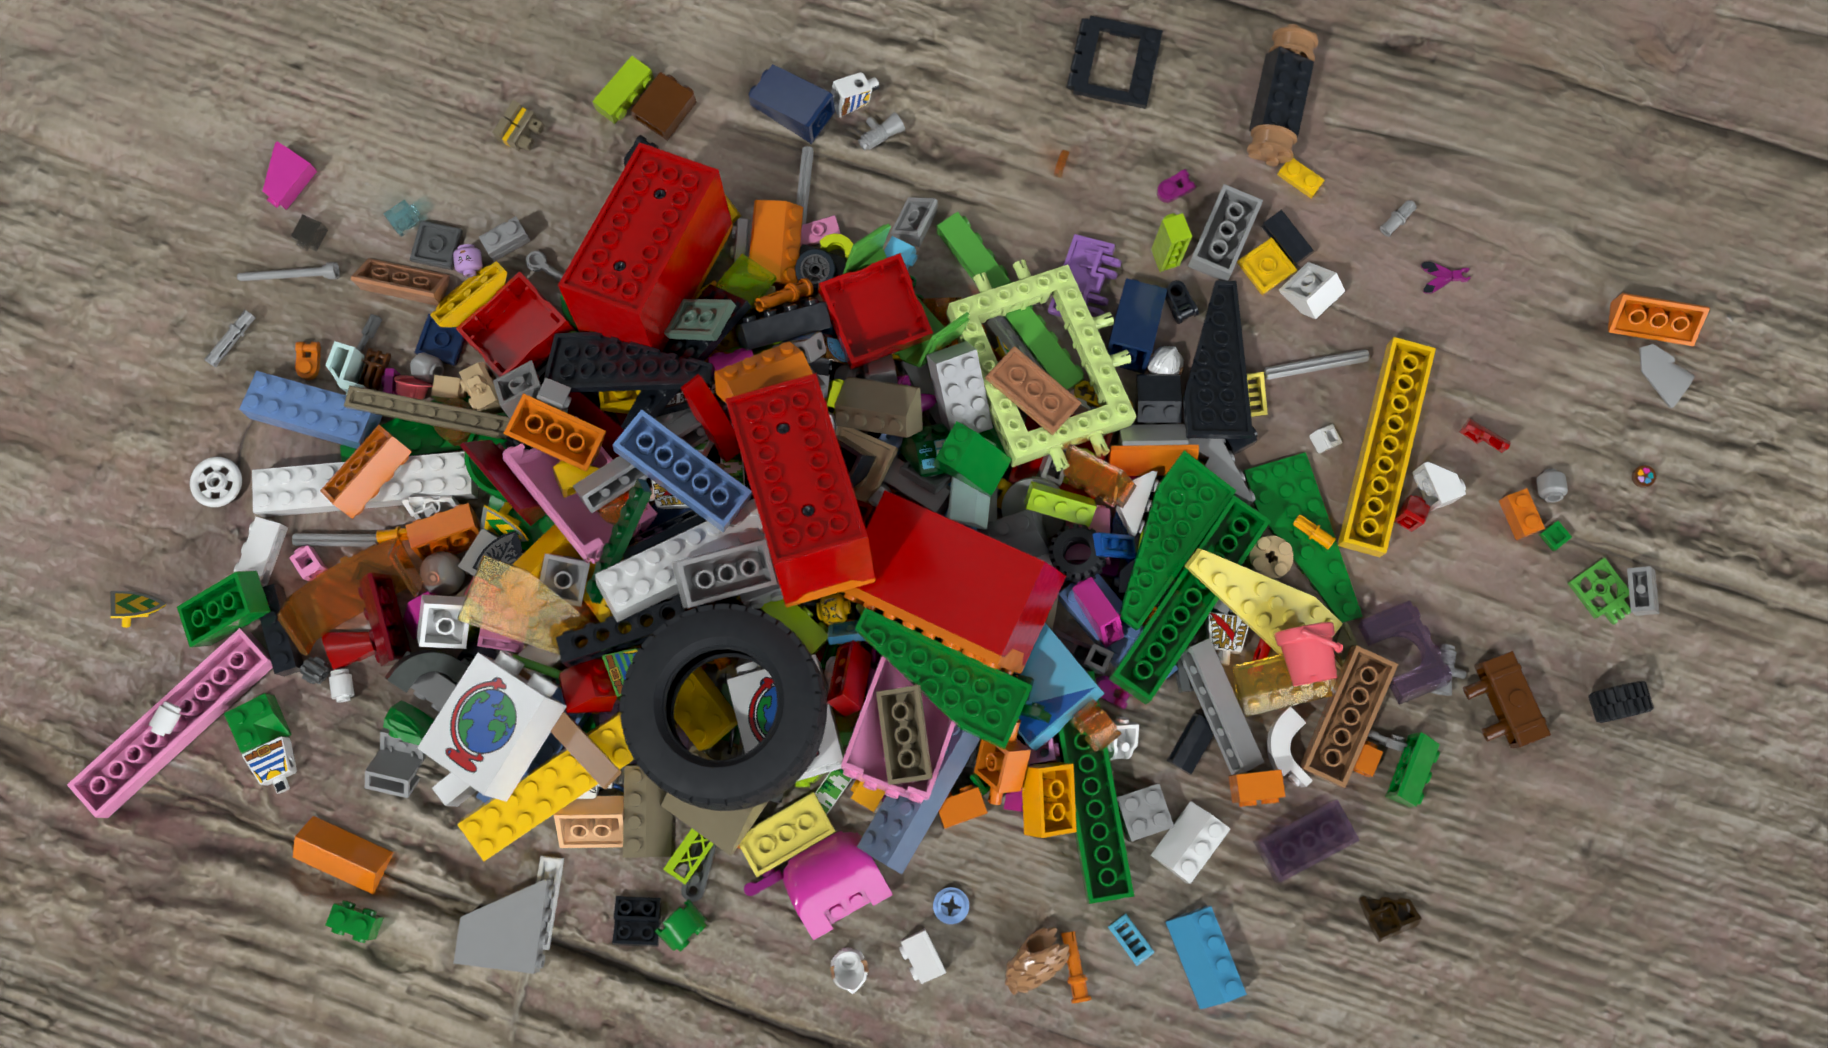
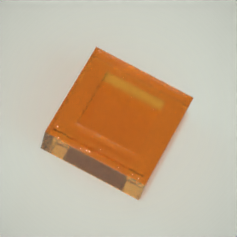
M1061 150L1054 172L1056 177L1062 178L1070 151Z

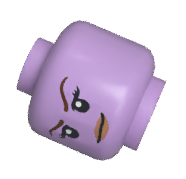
M460 245L454 251L455 270L458 273H462L464 277L476 276V272L483 268L481 252L474 245Z

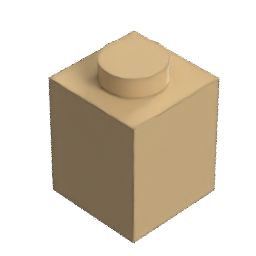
M439 375L434 377L431 396L438 402L462 404L463 398L467 396V392L460 385L459 380L461 378Z

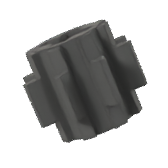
M310 656L300 668L299 672L303 675L302 679L310 684H321L330 673L331 668L327 666L328 662L321 657Z

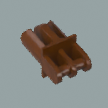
M368 348L365 358L362 360L364 365L357 384L379 391L382 376L386 368H388L391 359V353L383 354L380 350L376 352L372 348Z

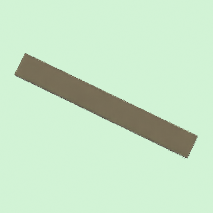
M349 385L344 407L348 409L506 440L507 435L503 433L510 421V418L506 416Z

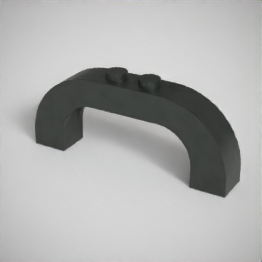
M421 650L400 659L389 670L385 678L407 693L416 679L427 672H442L459 682L471 662L465 658H462L460 661L454 656L438 650Z

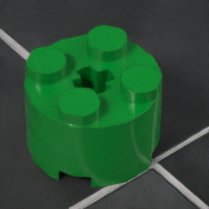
M689 899L684 902L686 905L684 909L679 906L663 922L665 927L662 930L659 927L655 930L656 934L672 951L678 949L681 952L690 943L688 938L693 933L698 935L707 926L704 923L707 918Z

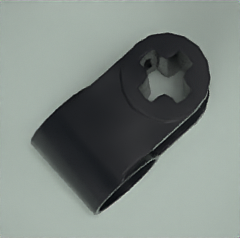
M1177 280L1172 281L1167 287L1165 300L1177 324H1181L1183 320L1191 316H1198L1199 312L1185 284ZM1177 289L1180 292V296L1172 295L1170 290Z

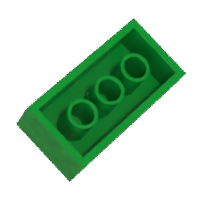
M236 571L177 606L189 647L211 646L236 632L239 628L241 629L271 612L257 571Z

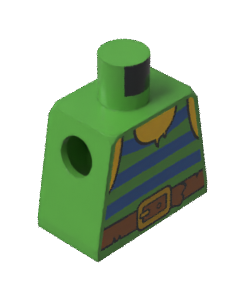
M639 648L602 656L617 697H622L621 690L623 681L626 679V672Z

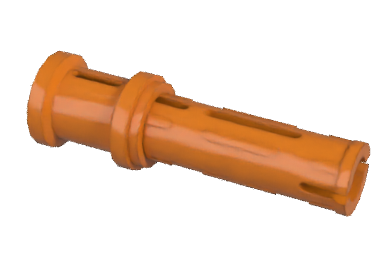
M802 278L795 284H787L782 290L756 298L754 304L759 312H763L787 301L796 302L803 296H811L813 294V286L809 279Z
M1075 931L1061 933L1063 945H1069V959L1067 961L1069 977L1067 983L1071 986L1073 996L1071 1003L1090 1001L1092 999L1088 995L1086 985L1088 979L1086 974H1083Z

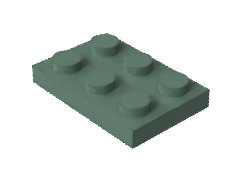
M683 299L664 334L669 339L717 341L736 305L732 300Z

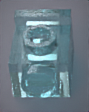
M405 199L384 213L387 220L401 237L404 236V230L412 228L420 220L417 217L420 215V212L414 204L409 206Z

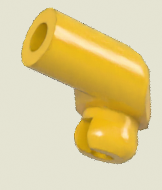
M1004 478L997 485V488L1002 490L997 499V507L1002 509L1004 495L1012 485V483Z

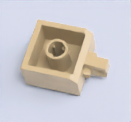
M478 362L459 372L462 378L459 380L460 385L471 397L468 400L473 410L491 414L505 412L500 406L493 383L496 377L485 362Z

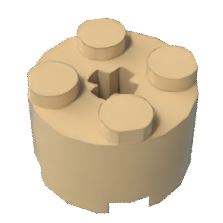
M1267 535L1259 538L1245 559V566L1259 574L1278 580L1290 570L1293 564V552L1291 545L1278 536ZM1267 555L1273 559L1271 563L1268 562V558H1265Z

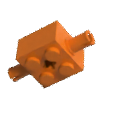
M1019 718L1005 749L981 739L974 772L991 786L987 801L993 805H1000L1002 803L1003 793L1021 791L1031 750L1017 739L1019 725L1021 724Z

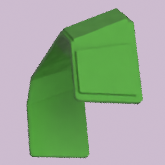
M890 224L880 226L853 244L843 274L862 270L872 263L887 258L883 246L891 228ZM917 297L918 301L922 304L933 335L928 341L894 354L898 355L906 363L919 368L924 366L928 362L926 355L942 350L963 333L970 320L968 312L944 327Z

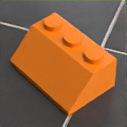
M469 503L457 505L453 509L437 512L433 516L417 519L411 524L405 525L410 547L422 561L434 552L447 551L456 555L469 550L481 531L480 521Z

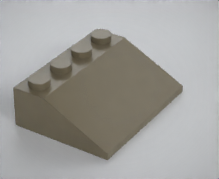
M694 745L689 750L696 756L715 760L705 752L698 751ZM667 792L661 806L732 856L768 802L742 810L715 811L690 805Z

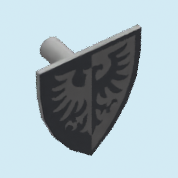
M517 532L504 534L488 544L477 558L473 569L499 580L498 578L523 555Z

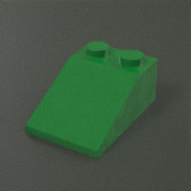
M956 421L936 456L933 466L991 498L1012 459L976 431Z

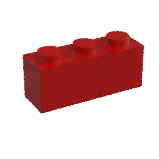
M854 640L837 648L827 695V703L844 716L862 709L872 654Z

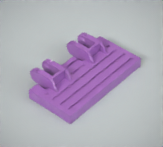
M1074 234L1064 266L1069 265L1086 305H1088V302L1106 306L1109 301L1107 298L1091 294L1090 292L1100 294L1105 278H1117L1118 274L1115 271L1101 267L1102 264L1112 267L1121 266L1122 262L1119 259L1103 255L1113 256L1115 244ZM1052 297L1048 313L1062 317L1060 311L1056 310L1057 305ZM1087 306L1091 316L1096 317L1105 313L1101 309Z

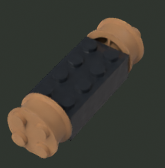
M1289 24L1287 27L1279 28L1272 35L1274 45L1265 56L1249 127L1253 139L1252 143L1247 147L1248 156L1252 159L1266 161V164L1269 166H1278L1279 163H1286L1293 159L1292 146L1298 139L1314 66L1315 55L1313 50L1318 45L1316 33L1302 29L1296 24Z

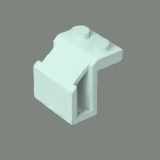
M334 341L326 367L337 381L339 387L346 392V395L349 385L366 388L364 385L357 384L364 365L362 360H364L365 356L353 346Z

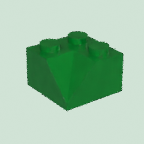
M264 693L224 713L241 754L281 736L289 737L292 735L275 695Z

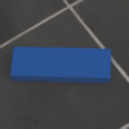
M1102 532L1093 534L1096 556L1136 558L1137 549L1134 536Z

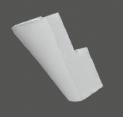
M453 496L405 497L401 500L411 517L414 516L416 520L428 518L437 512H444L460 505Z

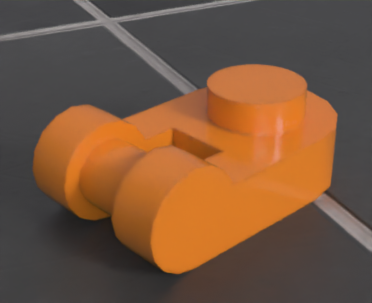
M296 342V373L304 380H313L317 377L320 370V342H311V344ZM306 352H311V358H306Z

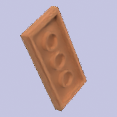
M1015 346L985 377L989 383L1052 436L1082 403Z

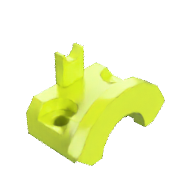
M829 234L819 241L821 250L830 252L834 249H840L845 253V258L849 257L853 246L851 240L842 234Z

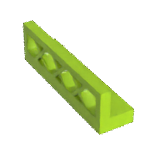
M691 828L663 869L685 885L713 846V843L710 841L705 848L704 841H708V839L704 838L701 834V839L695 840L699 833ZM702 842V854L690 857L689 847L691 844ZM687 851L688 858L682 859ZM697 859V861L692 867L691 860ZM688 861L690 871L684 878L675 872L674 869L679 862Z

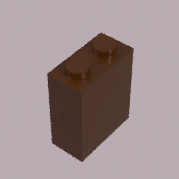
M660 72L632 108L631 112L636 121L668 141L697 102L694 91L686 85L681 86L673 76L669 74L666 76Z

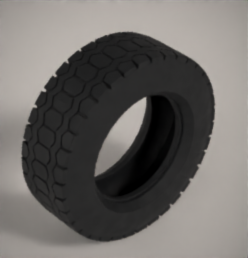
M735 604L707 605L698 607V609L683 612L682 615H677L666 621L667 623L662 624L653 632L654 634L650 635L641 645L642 648H639L632 659V664L630 663L626 672V679L623 681L621 690V726L626 744L635 762L644 774L662 790L685 803L703 809L715 811L742 810L766 803L781 795L794 785L811 765L819 750L827 721L825 686L819 668L808 649L798 636L781 621L767 613L747 606ZM737 657L753 661L769 672L776 688L777 709L769 732L756 747L736 758L711 760L694 755L682 743L675 726L674 707L683 683L698 667L715 659Z

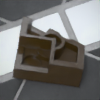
M1361 896L1358 899L1378 942L1419 926L1422 919L1410 899L1399 898L1398 900H1392L1389 897L1366 899V896Z

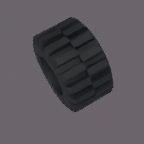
M1073 524V528H1069V526L1064 527V532L1059 530L1056 533L1058 537H1053L1051 540L1052 546H1049V557L1053 567L1066 575L1065 581L1069 582L1071 580L1073 584H1077L1078 581H1085L1090 577L1093 580L1096 579L1095 575L1102 573V567H1105V558H1107L1096 556L1093 534L1096 531L1093 528L1088 529L1087 525L1079 527L1078 524ZM1075 544H1084L1091 549L1089 559L1079 565L1068 563L1065 559L1067 550Z
M1644 681L1614 686L1592 692L1588 695L1595 720L1598 723L1651 712L1654 709L1647 684Z

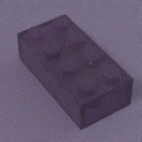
M1335 799L1254 840L1253 843L1273 880L1281 883L1360 841L1338 799Z

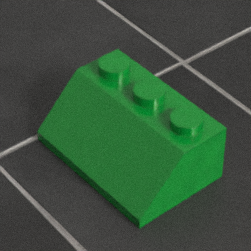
M1422 732L1408 735L1406 740L1408 747H1405L1401 753L1385 796L1408 807H1417V804H1421L1424 798V792H1422L1424 785L1429 783L1432 776L1430 769L1440 755L1438 750L1440 744Z

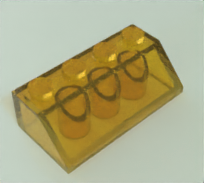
M1283 654L1232 666L1238 703L1245 717L1332 696L1330 680L1293 686Z

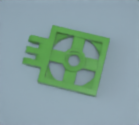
M1606 558L1600 559L1567 583L1594 619L1604 614L1610 623L1615 625L1618 622L1617 618L1622 620L1625 617L1624 613L1626 615L1631 613V608L1624 601L1629 596V588ZM1594 570L1604 571L1610 576L1605 579H1599ZM1584 577L1591 583V589L1586 593L1580 588L1581 580ZM1614 583L1617 586L1615 599L1609 592L1610 586ZM1597 584L1603 585L1604 590L1602 592L1596 590ZM1598 596L1607 605L1605 607H1596L1590 600Z

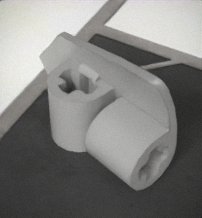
M1654 344L1639 348L1642 374L1658 392L1670 409L1673 408L1688 389L1695 375L1674 363L1675 359L1673 356Z

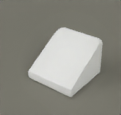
M1333 424L1320 428L1310 434V439L1319 454L1343 443Z

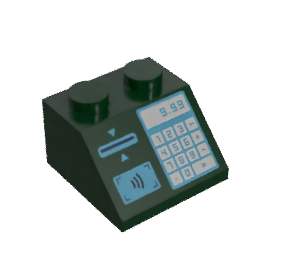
M943 423L925 426L922 431L908 438L903 437L900 452L910 462V465L920 477L945 473L933 466L936 456L950 433Z

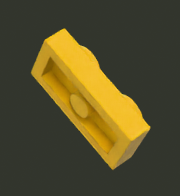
M1294 158L1286 162L1277 174L1309 198L1314 196L1325 181Z

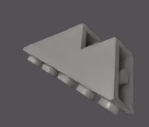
M1189 438V445H1199L1198 458L1206 461L1204 466L1236 490L1233 496H1236L1250 506L1255 500L1254 493L1250 488L1247 489L1244 483L1245 476L1235 466V457L1230 450H1227L1224 444L1225 439Z

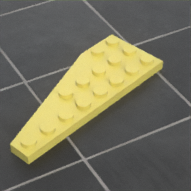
M1197 549L1185 565L1195 577L1283 659L1282 649L1277 645L1274 637L1276 632L1304 625L1333 622L1336 634L1343 624L1316 597L1203 549Z

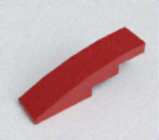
M697 374L683 385L681 389L696 421L702 424L708 439L715 444L721 459L728 462L740 452L735 431L703 378Z

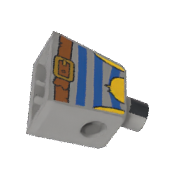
M820 331L787 339L773 346L774 348L790 341L803 351L808 363L815 361L825 354L827 350L825 337Z

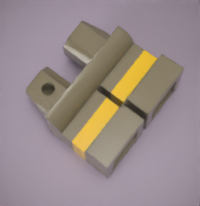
M513 100L503 115L505 118L502 117L492 133L497 141L517 151H520L521 148L531 151L535 141L529 137L530 133L533 131L540 135L545 129V125L536 117L533 111H528Z

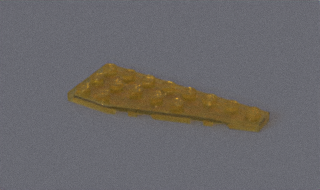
M486 555L482 557L457 617L459 621L558 655L560 653L556 637L561 636L564 631L572 629L576 631L583 629L584 625L588 623H593L529 571ZM606 632L601 635V641L608 639L609 635ZM581 640L579 643V648L585 647L587 645L588 640Z

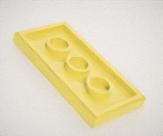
M813 792L750 828L739 846L756 877H759L836 831Z

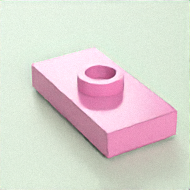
M831 216L802 225L800 247L802 244L808 246L819 244V241L829 234H841L836 217Z

